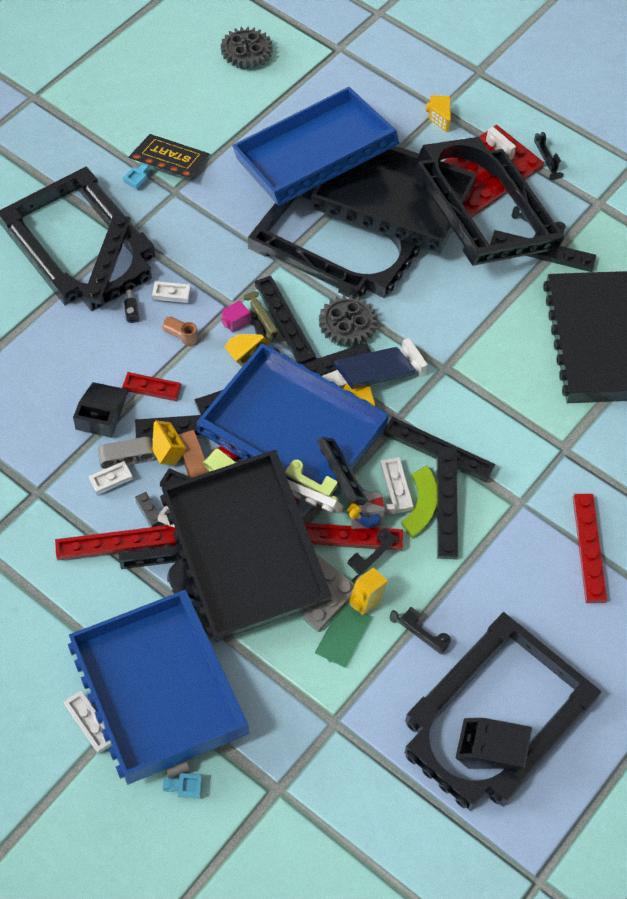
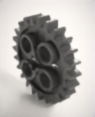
M240 27L239 31L235 28L234 33L229 31V35L225 34V39H222L221 43L223 59H227V63L232 62V66L237 64L238 68L244 66V69H247V66H250L253 69V65L259 67V63L264 65L265 61H269V57L272 56L273 52L270 36H266V32L261 34V29L255 31V27L252 30H249V27L246 30Z
M345 295L342 296V299L336 296L335 302L330 299L329 305L324 304V309H321L319 327L321 328V333H325V338L331 337V343L336 340L337 346L344 343V347H346L350 343L354 347V343L360 345L361 340L367 343L368 338H372L373 333L376 332L377 314H375V309H371V303L365 305L366 300L364 299L360 302L359 296L356 299H353L352 295L349 296V299H346Z

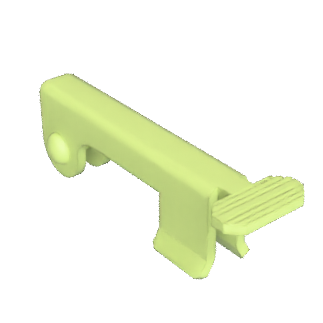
M293 460L285 471L287 477L339 502L337 497L332 496L338 487V481L326 476L320 485L302 475L303 464L300 460Z

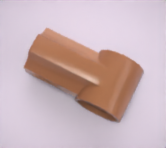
M167 316L164 320L162 330L182 339L183 344L186 346H193L198 342L197 326L194 323H184L172 316Z

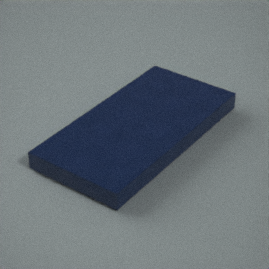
M398 347L342 358L334 362V366L351 389L412 376L416 372V369Z

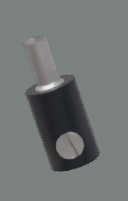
M127 290V299L124 300L126 321L135 323L140 319L137 300L133 298L132 290Z

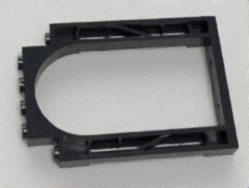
M480 137L425 144L422 146L417 157L419 162L415 167L413 176L422 189H427L463 244L462 251L472 266L557 250L565 238L503 149L489 151ZM447 158L466 159L483 167L493 178L497 177L534 230V237L489 245L441 173L438 162Z
M86 166L1 209L0 225L64 306L80 297L90 311L101 308L111 300L117 299L126 293L127 290H133L135 287L152 279L151 267L146 262L155 257L154 245L143 232L140 233L132 223L130 224L123 244L133 257L132 263L121 277L109 282L102 304H96L83 300L87 284L75 280L67 272L64 273L25 225L22 218L77 189L108 226L113 214L125 216L101 188L95 175Z
M315 188L301 194V196L311 200V195ZM295 198L280 206L274 203L248 236V249L264 257L270 255L338 288V293L348 298L352 295L353 299H356L357 296L359 298L363 297L367 290L385 298L388 293L393 291L396 281L401 280L403 271L410 267L413 257H417L420 252V248L417 245L385 235L393 241L398 249L399 257L397 261L388 269L378 273L361 274L350 271L269 232Z
M503 611L475 645L406 714L405 722L407 727L413 732L417 731L418 734L407 744L404 753L410 763L417 764L422 768V772L429 779L433 778L439 783L438 786L446 794L450 793L456 798L455 801L460 807L471 811L486 793L489 794V798L495 804H500L504 807L597 701L602 691ZM512 638L573 688L574 691L530 741L525 768L504 769L499 774L484 780L475 781L459 778L445 770L436 760L430 746V728L437 717Z

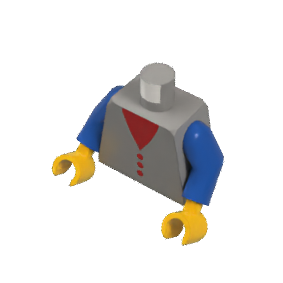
M361 487L368 502L363 506L349 503L347 511L351 519L352 529H370L382 526L384 515L395 514V505L383 504L381 493L369 492Z

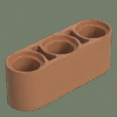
M194 430L178 434L186 447L181 458L188 476L193 478L209 472L203 465L205 458Z

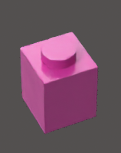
M239 300L222 310V324L233 333L250 323V311Z

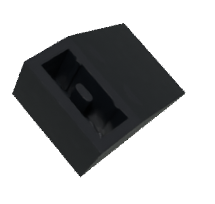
M92 382L75 410L73 416L75 430L112 437L129 390Z
M464 718L455 758L468 769L525 768L532 727L488 718Z

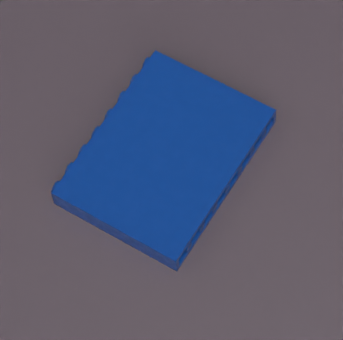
M347 87L233 144L232 147L237 160L273 201L280 206L400 143L396 129L353 89Z
M262 343L196 423L198 433L244 460L276 449L284 472L293 460H300L303 464L302 475L321 485L326 476L336 481L337 478L329 468V463L321 453L317 441L321 437L335 439L349 467L353 471L387 426L389 415L384 410L372 406L368 401L356 397L352 392L340 388L336 383L326 380L319 373L310 371L303 364L294 362L287 355H282L271 346H266ZM287 477V480H290V481H292V482H294V483H297V484H299V485H302V484L296 482L295 480H293V479ZM338 483V487L336 488L332 496H334L341 487Z
M186 590L69 634L71 643L67 644L71 655H76L77 660H74L78 672H83L84 676L81 677L84 689L89 688L91 692L87 695L92 707L96 705L98 711L94 713L97 722L104 725L105 729L101 730L105 742L110 741L112 747L108 748L112 760L117 759L119 765L116 766V770L120 779L125 778L127 785L250 734L247 720Z

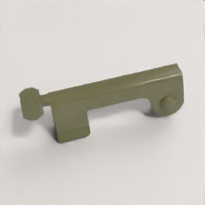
M253 291L244 295V300H251L250 314L252 315V312H255V320L259 317L266 329L267 339L270 342L273 341V337L276 340L279 339V331L258 299H256L259 296V292Z

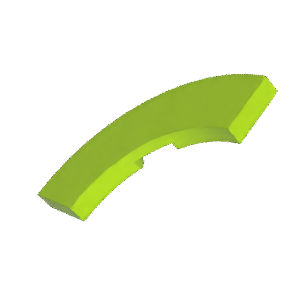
M428 466L411 474L417 489L418 500L414 510L401 521V525L412 539L428 526L437 505V485Z

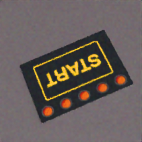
M149 134L128 158L190 178L210 153Z

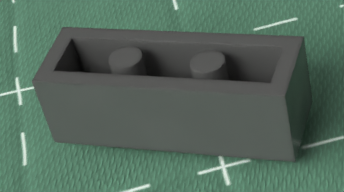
M147 492L135 496L136 503L150 527L163 526L164 524L158 521L159 512Z

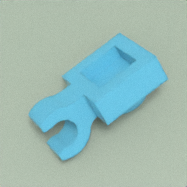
M142 163L138 169L133 167L123 177V182L137 190L147 180V175L151 173V169L148 168L150 165Z
M180 773L179 780L164 778L163 791H178V797L200 799L202 775Z

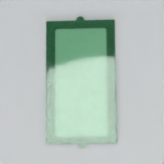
M344 604L335 614L315 654L327 659L329 663L334 662L346 668L372 616L368 614L362 615L359 611L354 610L353 607Z

